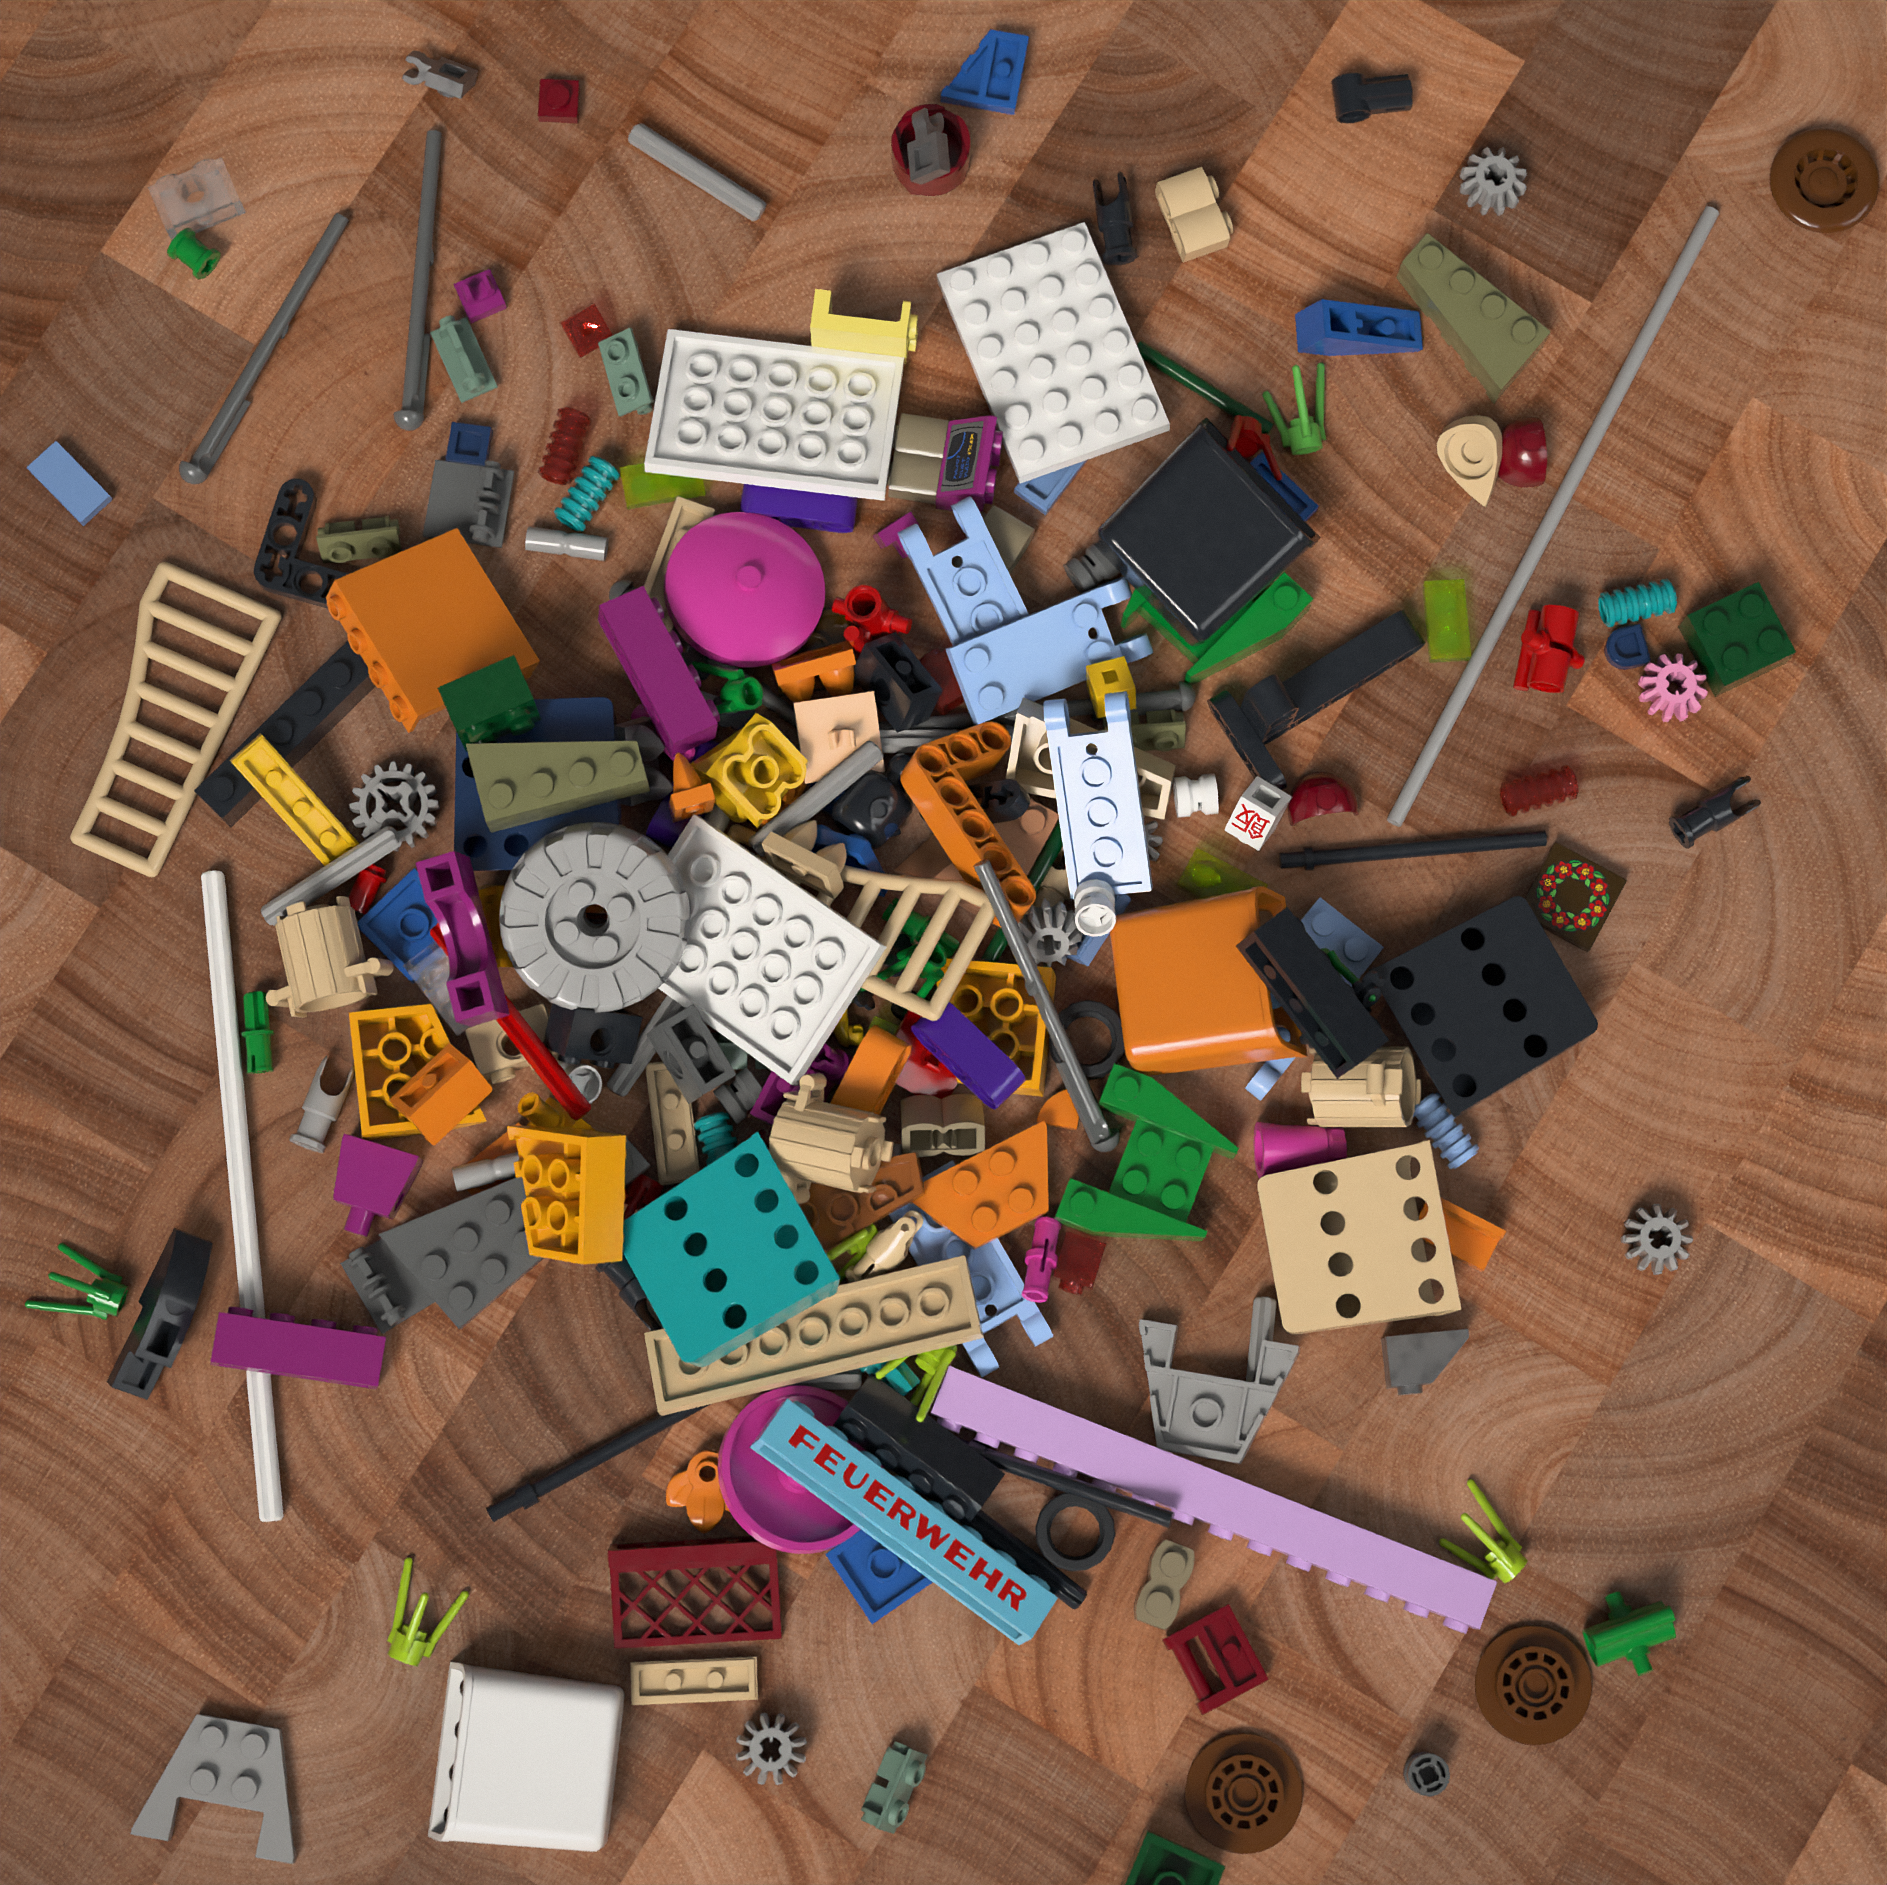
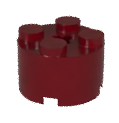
M938 104L916 106L908 110L901 117L891 137V159L897 179L910 194L939 196L952 191L965 181L970 165L971 145L970 133L966 123L959 115L945 110V107ZM926 108L928 109V117L937 113H941L943 116L944 129L941 133L947 134L950 173L921 185L910 181L907 143L916 140L912 124V114Z

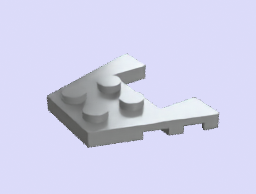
M1140 1319L1139 1330L1143 1343V1356L1150 1390L1149 1397L1157 1448L1168 1452L1241 1464L1300 1353V1346L1262 1340L1255 1382H1246L1171 1369L1178 1326Z
M196 1714L134 1823L131 1834L170 1841L180 1797L263 1812L264 1816L255 1857L294 1864L296 1861V1849L292 1835L293 1823L291 1809H289L288 1779L282 1729Z

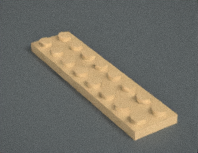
M965 1255L840 1285L835 1295L830 1298L827 1297L705 1367H697L682 1361L664 1328L644 1333L657 1410L661 1416L984 1338L968 1260Z

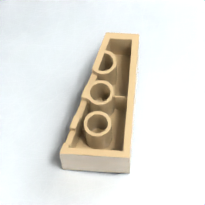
M1023 697L1016 714L1006 779L1017 781L1027 793L1056 798L1044 720V706ZM1070 718V734L1098 731ZM1095 744L1087 745V751L1090 754L1098 752ZM1134 747L1143 815L1164 819L1169 804L1176 765Z

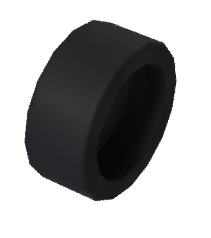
M1084 1000L1072 1003L1059 1012L1058 1015L1065 1030L1070 1023L1086 1016L1097 1018L1107 1026L1112 1038L1111 1049L1107 1056L1097 1063L1080 1064L1088 1081L1103 1078L1109 1074L1114 1063L1119 1064L1125 1053L1121 1019L1116 1011L1102 1002ZM1049 1037L1051 1057L1055 1063L1061 1062L1052 1039Z
M1062 1493L1051 1499L1039 1513L1035 1526L1036 1542L1043 1556L1055 1567L1068 1571L1088 1570L1101 1563L1111 1551L1115 1538L1114 1519L1106 1506L1068 1493ZM1078 1506L1087 1509L1095 1516L1099 1524L1100 1535L1097 1544L1090 1552L1083 1556L1072 1557L1063 1554L1055 1547L1051 1539L1050 1528L1053 1519L1060 1511L1067 1507Z

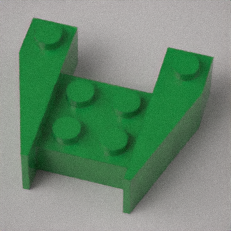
M1283 572L1255 602L1250 601L1207 641L1194 647L1190 646L1135 589L1123 613L1120 626L1125 630L1141 615L1194 664L1186 673L1184 682L1192 686L1281 640L1309 611L1314 598Z
M1114 1063L1099 1101V1106L1105 1111L1134 1121L1135 1124L1110 1190L1105 1192L1070 1178L1054 1219L1062 1225L1090 1236L1203 1241L1208 1231L1190 1225L1186 1221L1212 1152L1233 1160L1239 1148L1154 1078Z

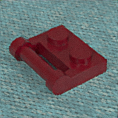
M1229 1604L1162 1639L1167 1651L1172 1649L1199 1702L1196 1703V1706L1201 1715L1216 1709L1269 1680ZM1198 1636L1225 1687L1216 1693H1213L1187 1644L1188 1640Z

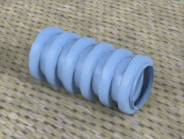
M1438 1092L1432 1093L1423 1099L1420 1104L1415 1105L1414 1116L1419 1120L1417 1126L1425 1128L1427 1131L1424 1133L1426 1138L1431 1137L1434 1140L1432 1146L1435 1149L1439 1147L1442 1151L1440 1153L1441 1158L1449 1160L1450 1163L1447 1166L1450 1169H1456L1478 1153L1479 1147L1477 1144L1472 1145L1469 1140L1472 1138L1470 1134L1464 1135L1461 1131L1464 1126L1461 1123L1457 1125L1452 1113L1449 1114L1447 1112L1448 1106L1446 1103L1441 1104L1438 1100L1441 1097Z

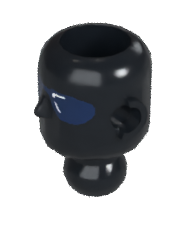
M899 753L893 756L888 763V770L884 774L874 770L867 771L850 785L835 802L831 811L832 819L845 835H860L867 839L871 844L872 850H875L886 843L889 838L901 834L899 827L913 810V806L905 794L906 790L900 781V774L911 759L908 755Z

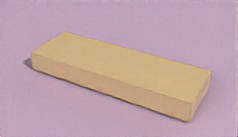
M663 1062L648 1063L646 1066V1076L659 1184L662 1186L677 1185L700 1171L692 1102L688 1104Z
M757 1657L630 1662L632 1705L758 1700Z

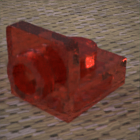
M1067 1231L1057 1267L1052 1277V1280L1060 1282L1058 1289L1078 1296H1082L1083 1290L1091 1292L1106 1243Z

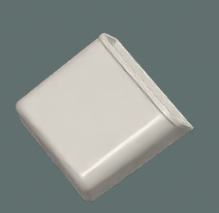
M450 1662L428 1837L442 1842L458 1841L590 1852L598 1851L604 1847L609 1834L625 1698L623 1690L615 1685ZM462 1681H463V1695H462V1693H461V1684H462ZM459 1722L458 1735L456 1736L455 1728ZM454 1764V1767H453V1775H452V1779H451V1777H450V1770H451L452 1765ZM448 1808V1816H447V1821H446V1820H445V1811H446V1809Z

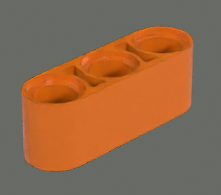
M878 1025L872 1026L861 1041L831 1104L880 1115L909 1058L912 1045Z

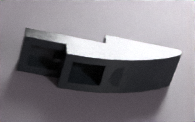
M174 1227L138 1301L143 1308L106 1381L112 1388L148 1400L164 1366L172 1367L190 1326L201 1294L213 1245L211 1241Z

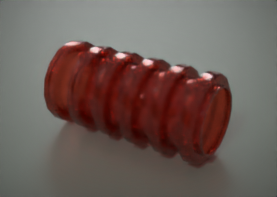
M564 407L557 411L556 415L559 417V420H555L553 423V427L556 430L550 433L549 439L552 442L547 443L545 450L548 454L543 455L541 460L544 466H540L538 469V474L543 479L559 485L572 483L573 478L570 473L576 471L577 466L574 464V461H579L580 454L578 450L583 449L584 442L581 439L587 437L588 431L585 427L590 426L592 422L587 414L573 408Z
M1563 765L1560 771L1552 768L1549 769L1548 774L1544 771L1538 772L1535 778L1532 775H1527L1524 781L1516 778L1513 779L1512 784H1509L1508 781L1502 782L1499 791L1505 812L1510 817L1517 816L1518 811L1525 814L1529 812L1530 808L1539 810L1542 804L1550 807L1553 806L1554 801L1558 804L1564 803L1567 797L1570 800H1575L1579 793V787L1572 768L1568 765Z

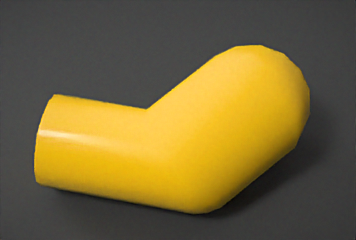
M846 1009L833 1032L841 1046L845 1048L859 1046L863 1040V1027L859 1024L849 1025L848 1009Z

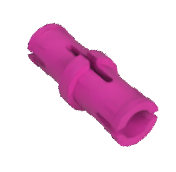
M1050 1217L1036 1219L1031 1249L1026 1251L1025 1263L1028 1265L1022 1297L1031 1302L1041 1303L1047 1301L1051 1272L1057 1267L1058 1256L1055 1254L1061 1223Z

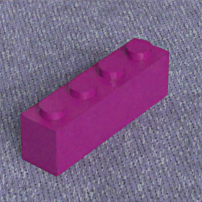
M641 586L600 604L598 622L671 758H673L678 752L684 753L714 739L720 716L711 699H704L699 689L701 687V680L694 666H687L681 656L683 648L677 634L673 630L668 632L662 621L664 619V612L658 599L655 596L650 598L644 586Z
M231 1306L228 1307L227 1313L219 1312L210 1361L212 1366L375 1390L378 1387L386 1337L377 1336V1328L353 1325L352 1332L336 1329V1322L321 1319H312L311 1326L294 1323L295 1316L281 1313H270L269 1319L252 1317L253 1310Z

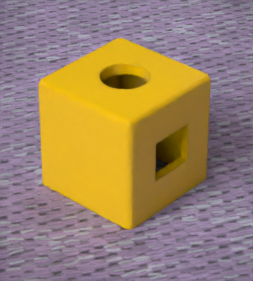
M1125 656L1086 666V687L1097 718L1106 717L1105 694L1126 691L1130 710L1136 709V688Z

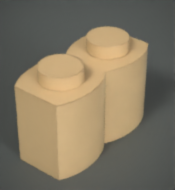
M1199 167L1157 182L1156 197L1183 263L1228 246L1229 235L1233 234V226L1226 211L1221 212L1215 199L1219 198V191L1212 175L1207 177L1203 168Z

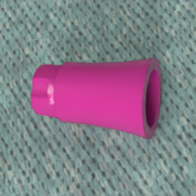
M1258 1121L1255 1124L1253 1140L1254 1161L1259 1179L1269 1174L1347 1158V1142L1343 1127L1325 1128L1319 1127V1125H1279Z

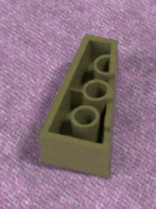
M1428 233L1425 234L1401 263L1396 278L1425 316L1432 319L1441 331L1440 335L1449 346L1452 345L1465 362L1464 366L1473 378L1476 377L1486 390V395L1495 404L1543 348L1551 331Z
M637 741L466 744L485 821L491 833L650 791Z

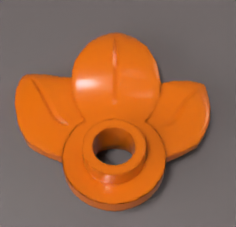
M703 1450L696 1453L690 1459L687 1469L671 1478L666 1490L667 1505L671 1507L686 1506L690 1522L701 1533H707L712 1530L722 1518L724 1510L729 1511L718 1479L719 1453L713 1450ZM704 1466H711L715 1469L716 1474L712 1478H704L700 1474V1469Z

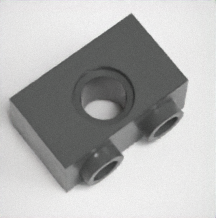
M694 1004L662 1022L646 1034L688 1104L736 1075Z

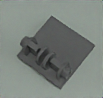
M435 460L423 537L435 538L458 528L468 544L502 548L515 471L500 469L501 464L495 461H485L484 466Z
M382 1239L365 1249L363 1247L356 1249L349 1254L350 1258L340 1263L382 1334L435 1303L434 1299Z

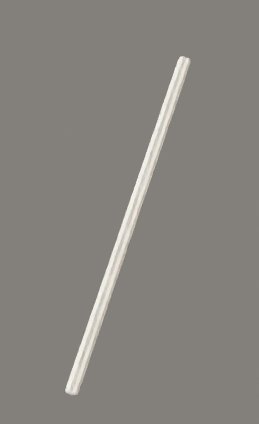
M213 870L202 873L201 881L239 1299L241 1308L253 1310L252 1317L265 1319L225 875L222 871ZM246 1371L259 1519L263 1522L279 1521L283 1518V1505L271 1375Z

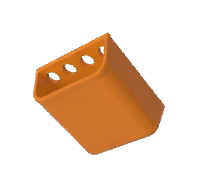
M1256 886L1247 890L1116 915V923L1110 931L1124 1049L1134 1071L1152 1076L1293 1057H1308L1306 1045L1301 1044L1299 1039L1302 1032L1282 1006L1277 1009L1272 1008L1270 990L1236 947L1237 944L1261 927L1260 911H1267L1274 917L1286 908L1284 896L1264 886ZM1276 1027H1283L1290 1032L1289 1042L1282 1039Z

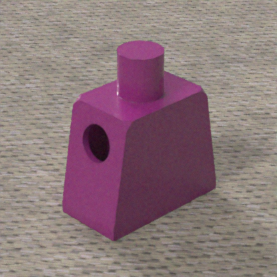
M344 1133L333 1194L334 1201L351 1207L344 1230L367 1237L374 1215L393 1220L418 1175L423 1160L417 1155Z

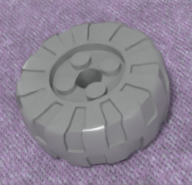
M605 822L573 824L551 832L538 840L522 855L506 881L501 897L499 922L503 946L507 951L513 968L531 989H535L547 998L549 1002L570 1010L577 1007L595 1009V1013L620 1010L641 1001L665 983L677 967L685 950L691 916L684 882L678 869L666 855V852L646 836L625 826ZM597 904L605 908L608 914L607 921L602 924L590 922L585 913L587 907Z

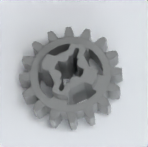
M395 761L390 763L389 771L384 772L379 765L374 766L376 776L370 778L363 774L361 778L365 783V787L363 789L353 788L352 790L353 794L360 799L359 802L350 804L352 812L360 813L352 821L356 828L367 826L362 833L365 840L385 827L404 826L406 829L397 832L401 840L406 841L413 848L415 847L414 837L417 834L425 839L429 837L424 828L425 825H436L438 822L430 814V811L440 809V804L436 800L429 799L437 791L434 785L424 786L428 779L424 772L417 774L415 777L413 776L414 768L411 764H407L403 772L399 771ZM394 781L402 782L399 786L386 787L384 785ZM420 794L421 811L417 817L414 814V803L418 800L417 796ZM373 796L376 799V809L370 818L369 802ZM385 796L395 803L400 802L406 817L400 812L397 813L393 809L390 810L383 797Z

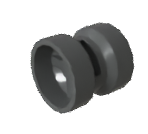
M1094 544L1086 548V552L1079 559L1072 558L1063 565L1068 578L1080 593L1097 587L1103 580L1110 581L1119 575V571Z
M744 1068L736 1074L735 1081L730 1085L722 1084L713 1093L733 1121L738 1124L747 1117L748 1110L753 1108L762 1091V1087L751 1072Z
M1419 1752L1407 1759L1403 1767V1778L1409 1789L1417 1794L1431 1797L1445 1790L1449 1783L1450 1772L1446 1762L1439 1756L1432 1753Z

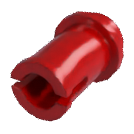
M372 864L359 872L348 897L350 905L355 911L364 915L369 911L381 883L386 884L387 880L384 878L386 870Z

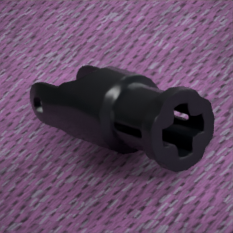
M1118 172L1117 175L1119 184L1117 199L1107 206L1104 205L1102 188L1097 179L1093 180L1098 230L1103 233L1106 251L1102 257L1104 264L1124 265L1138 258V251L1132 244L1130 229L1134 224L1127 182L1122 172Z
M1740 777L1700 799L1695 808L1683 815L1671 816L1669 818V826L1679 843L1684 848L1689 849L1694 846L1696 839L1712 830L1714 832L1720 831L1760 806L1761 801L1756 799L1731 811L1730 798L1737 789L1749 783L1751 777Z
M622 1253V1261L599 1263L595 1269L599 1273L604 1272L620 1290L618 1295L650 1331L661 1329V1326L647 1309V1296L624 1253Z

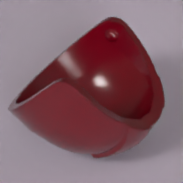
M1538 417L1516 419L1500 430L1502 434V458L1497 476L1504 482L1516 487L1541 486L1545 482L1547 472V445L1543 423Z
M1311 773L1299 780L1290 792L1292 798L1287 806L1291 826H1295L1298 822L1311 817L1331 813L1350 812L1354 816L1359 815L1357 798L1353 789L1345 780L1333 773Z

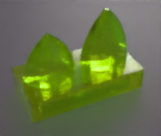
M1196 847L1177 886L1200 898L1247 890L1256 886L1267 888L1268 884Z

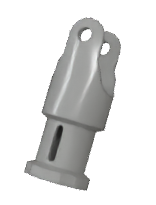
M328 1056L324 1057L317 1068L302 1109L305 1111L296 1134H291L289 1141L298 1146L319 1153H324L326 1146L323 1144L331 1122L337 1121L354 1075V1066H352L343 1089L338 1095L332 1096L324 1093L320 1088V1077Z

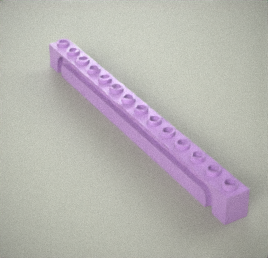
M951 1366L948 1367L931 1411V1415L938 1417L937 1423L949 1431L959 1434L961 1427L977 1433L974 1440L985 1443L990 1447L998 1449L1000 1442L1016 1448L1013 1455L1020 1459L1037 1464L1040 1457L1054 1463L1053 1471L1074 1478L1080 1473L1093 1478L1092 1484L1114 1492L1118 1488L1131 1493V1497L1137 1500L1169 1508L1172 1512H1175L1174 1519L1192 1526L1194 1519L1209 1524L1208 1532L1220 1538L1231 1541L1235 1534L1249 1540L1247 1548L1258 1553L1271 1556L1272 1550L1288 1555L1286 1563L1309 1572L1313 1565L1326 1570L1325 1579L1349 1587L1350 1582L1354 1581L1366 1586L1364 1594L1388 1603L1390 1596L1406 1602L1403 1609L1415 1615L1427 1618L1429 1612L1445 1617L1444 1626L1464 1634L1467 1633L1469 1627L1473 1629L1481 1628L1497 1581Z

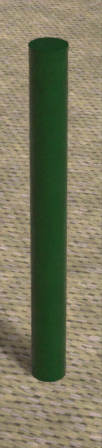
M1142 340L1139 341L1137 347L1145 362L1232 417L1237 415L1253 417L1261 424L1262 434L1269 435L1274 427L1272 422Z
M1060 821L1056 824L1027 876L1036 893L1063 847ZM998 927L981 957L985 962L997 963L1008 945L1001 927Z

